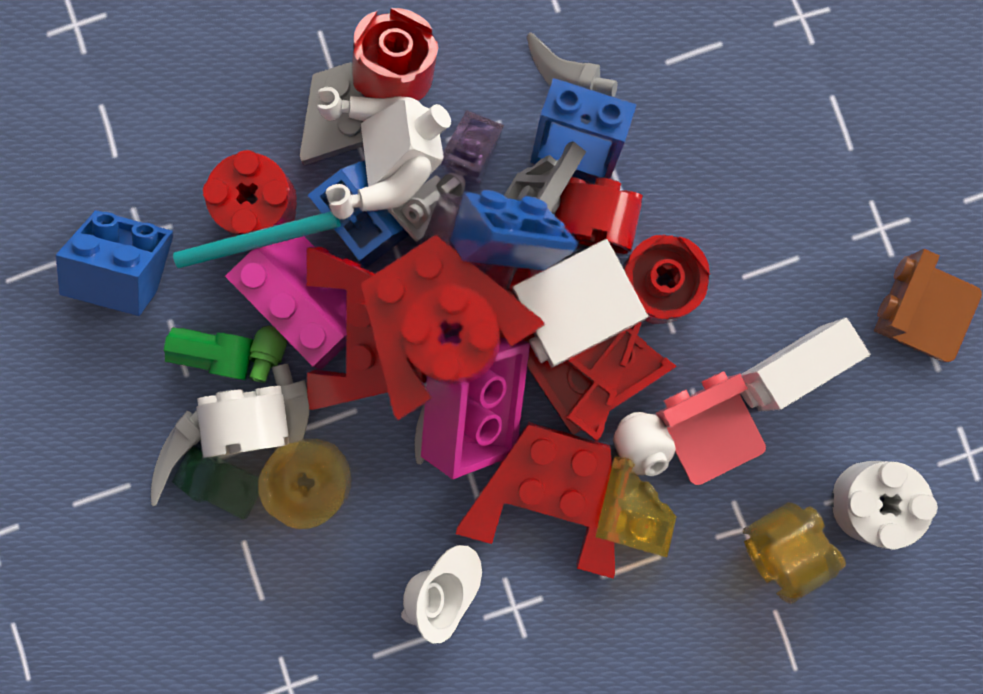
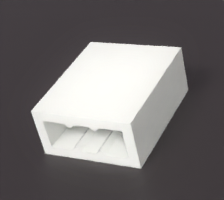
M607 239L513 287L512 291L518 301L539 316L545 323L543 327L534 332L535 337L530 339L529 342L540 363L548 360L551 368L631 328L648 317Z
M846 317L816 328L742 373L741 376L748 389L741 392V395L751 408L756 407L759 412L780 410L868 357L870 353Z

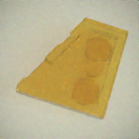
M615 456L595 537L667 558L677 516L667 504L660 501L657 491L649 482L641 481L636 473L631 471L635 466L631 459Z

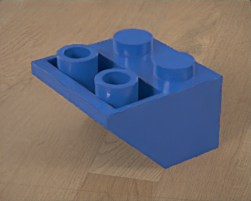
M365 160L340 169L308 194L322 214L331 211L330 202L326 196V190L330 186L335 184L345 185L351 195L358 194V189L368 187ZM355 207L349 217L340 219L341 226L334 228L365 269L409 236L408 232L391 215L388 209L361 211L360 207Z
M484 190L481 194L464 192L450 239L463 261L535 270H546L573 253L577 246V242L564 228V223L552 214L544 201L528 196L523 197L522 201L507 199L504 195L489 190Z
M95 210L56 254L59 295L140 316L157 293L173 240V231L157 227L151 223H142L116 216L110 212Z

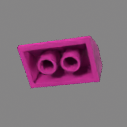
M305 236L253 249L225 277L313 367L321 370L346 346L347 291L345 289L307 286V248L314 246Z
M459 335L446 338L442 345L446 342H451L454 346H457L462 340ZM500 338L499 350L491 368L480 378L469 383L446 384L427 376L426 388L433 398L425 403L421 445V457L451 479H456L503 460L519 436L530 343L521 340L511 347L506 338Z

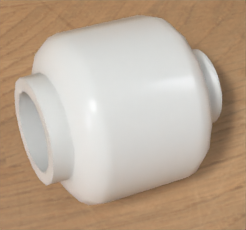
M636 412L626 416L618 424L613 437L615 449L625 468L635 475L655 476L667 469L676 450L674 440L665 424L654 414Z

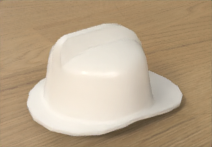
M457 545L452 547L438 559L431 570L420 572L408 582L404 592V610L401 617L407 623L416 625L422 637L430 643H443L450 638L460 619L473 601L480 587L482 577L481 561L476 551L469 546Z

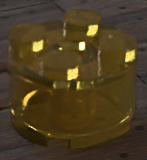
M315 438L296 440L277 449L267 460L258 481L260 500L265 510L286 526L295 529L317 527L329 520L346 502L352 483L351 470L345 456L334 444ZM304 473H306L307 478H313L315 485L310 488L309 492L306 486H299L298 479L303 477Z
M792 502L783 504L743 529V534L750 535V538L744 541V544L754 566L766 583L773 579L782 588L776 594L789 604L797 602L838 576L840 570L846 567L844 557L840 551L829 543L822 532L825 525L819 513L811 506L802 509Z

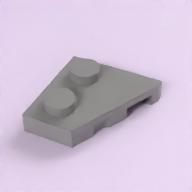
M352 62L315 73L312 76L300 150V158L304 165L363 146L361 123L363 121L349 118V113H342L336 120H326L321 116L317 105H330L333 103H326L320 100L318 91L324 87L334 88L341 100L350 101V96L363 97L362 93L358 92L353 86Z
M575 142L566 144L559 160H555L548 155L538 161L533 167H528L519 172L504 196L507 199L521 201L526 196L540 199L548 205V209L554 214L561 202L560 195L586 151Z

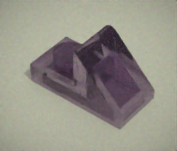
M466 110L443 151V160L440 164L442 169L448 173L462 175L464 179L481 185L488 161L501 137L504 125Z

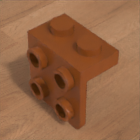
M922 249L914 254L905 256L898 264L894 273L895 282L890 294L884 298L877 313L879 319L874 332L941 362H951L957 356L982 297V291L975 285L935 268L940 255L927 249Z

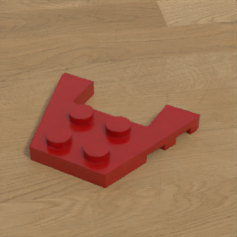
M437 235L431 237L361 283L393 414L397 420H400L433 398L409 362L402 336V324L408 310L424 293L437 287L456 284L479 294L491 307L499 329L511 347L545 325L539 316L471 262L463 261L458 252ZM451 327L447 328L444 331V334H447L453 329Z
M318 246L307 248V286L345 289L347 291L346 373L323 370L308 372L307 398L309 410L388 393L361 288V283L375 274L361 268L360 264L354 261L341 259L328 253L329 250ZM409 359L422 382L426 383L427 375L421 372Z
M642 322L566 360L592 381L590 388L566 418L595 441L600 439L604 431V425L615 400L620 380L627 366ZM500 331V338H505Z
M528 422L491 479L476 497L473 505L458 523L456 534L492 544L504 503L587 526L576 563L577 569L614 579L615 549L610 445Z

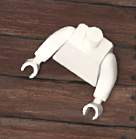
M324 87L318 91L321 101L326 103L333 102L330 105H317L321 116L326 120H336L342 113H349V118L363 121L361 123L368 187L358 189V194L351 195L345 185L335 184L330 186L326 190V196L330 202L331 212L335 217L345 219L353 213L355 207H360L361 211H374L402 206L415 195L429 178L430 174L442 163L443 152L440 133L451 125V119L448 112L440 105H433L431 108L422 106L416 99L400 96L385 99L350 96L349 101L341 100L338 92L332 87Z

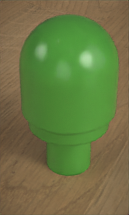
M273 325L264 326L256 332L249 351L251 352L249 359L254 362L249 378L259 383H266L270 368L281 363L287 346V340Z

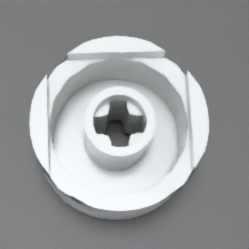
M281 386L258 388L255 391L243 393V390L219 392L214 396L197 398V414L203 458L290 445Z
M888 461L856 463L847 468L834 485V507L832 508L838 525L847 535L855 540L874 546L895 550L913 544L925 534L932 518L937 513V502L933 498L926 480L916 470L902 463ZM881 496H883L885 499L883 504L882 501L879 499Z

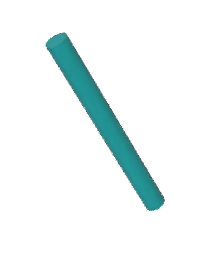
M330 211L173 253V259L177 268H183L338 228L341 226L340 219L335 217Z

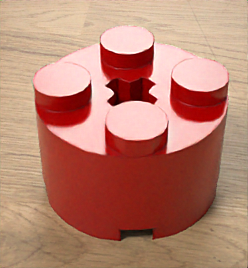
M390 8V13L377 15L376 11L365 16L356 27L353 40L352 76L355 89L369 98L385 99L400 96L413 98L418 101L421 100L431 88L438 52V44L432 34L433 29L430 24L420 15L401 8Z
M243 150L225 158L212 170L203 187V196L211 217L219 226L234 237L295 220L297 206L295 187L278 164L262 154ZM252 194L258 198L254 204L248 201V197Z
M571 177L560 195L561 202L554 216L564 223V228L578 244L592 247L607 239L615 255L628 254V251L631 252L634 243L643 195L632 191H620L621 183L616 180L596 178L594 185L586 184L584 180Z
M666 234L649 237L632 251L622 266L648 315L644 321L651 324H666L681 319L701 304L708 290L710 275L708 261L702 250L694 242L683 237ZM667 273L671 280L667 285H658L656 279L659 275L663 276Z
M452 284L437 287L424 293L412 304L402 324L403 343L409 359L421 372L433 380L446 384L469 383L484 375L495 362L500 345V331L496 317L489 304L479 294L470 289ZM449 327L454 330L463 328L459 333L462 341L457 346H454L451 342H446L442 345V342L446 339L444 331Z

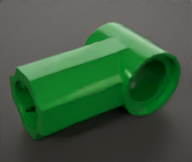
M172 327L165 340L163 350L165 362L209 370V374L246 380L251 354L249 351L253 339L220 332L212 335L201 333L200 331Z

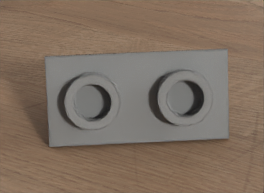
M448 173L442 179L436 175L424 183L405 204L397 208L388 209V211L417 242L459 210L461 202L458 198L464 192L465 179L457 173Z

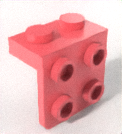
M725 371L720 372L701 382L704 387L703 390L690 396L687 390L679 392L665 399L666 408L656 412V415L663 421L674 440L675 453L692 484L701 485L762 455L766 450V445L740 395L741 392L748 389L741 374L727 377Z

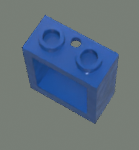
M553 78L540 115L530 163L536 164L548 155L555 160H559L564 152L565 145L575 142L586 153L572 176L595 183L596 178L611 179L624 146L636 104ZM580 119L588 120L590 123L584 124ZM553 122H554V123H557V124H560V125H563V126H566V127H569V128H565V127H562V126L553 124ZM578 131H582V132H585V133H588V134H591V135H594V136H597V137H593V136H590V135H587V134H584V133H581V132H578Z

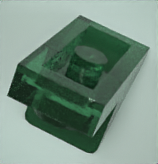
M195 445L187 451L172 480L177 487L198 503L208 501L243 520L248 518L266 483L265 480L217 456L203 458L202 449Z

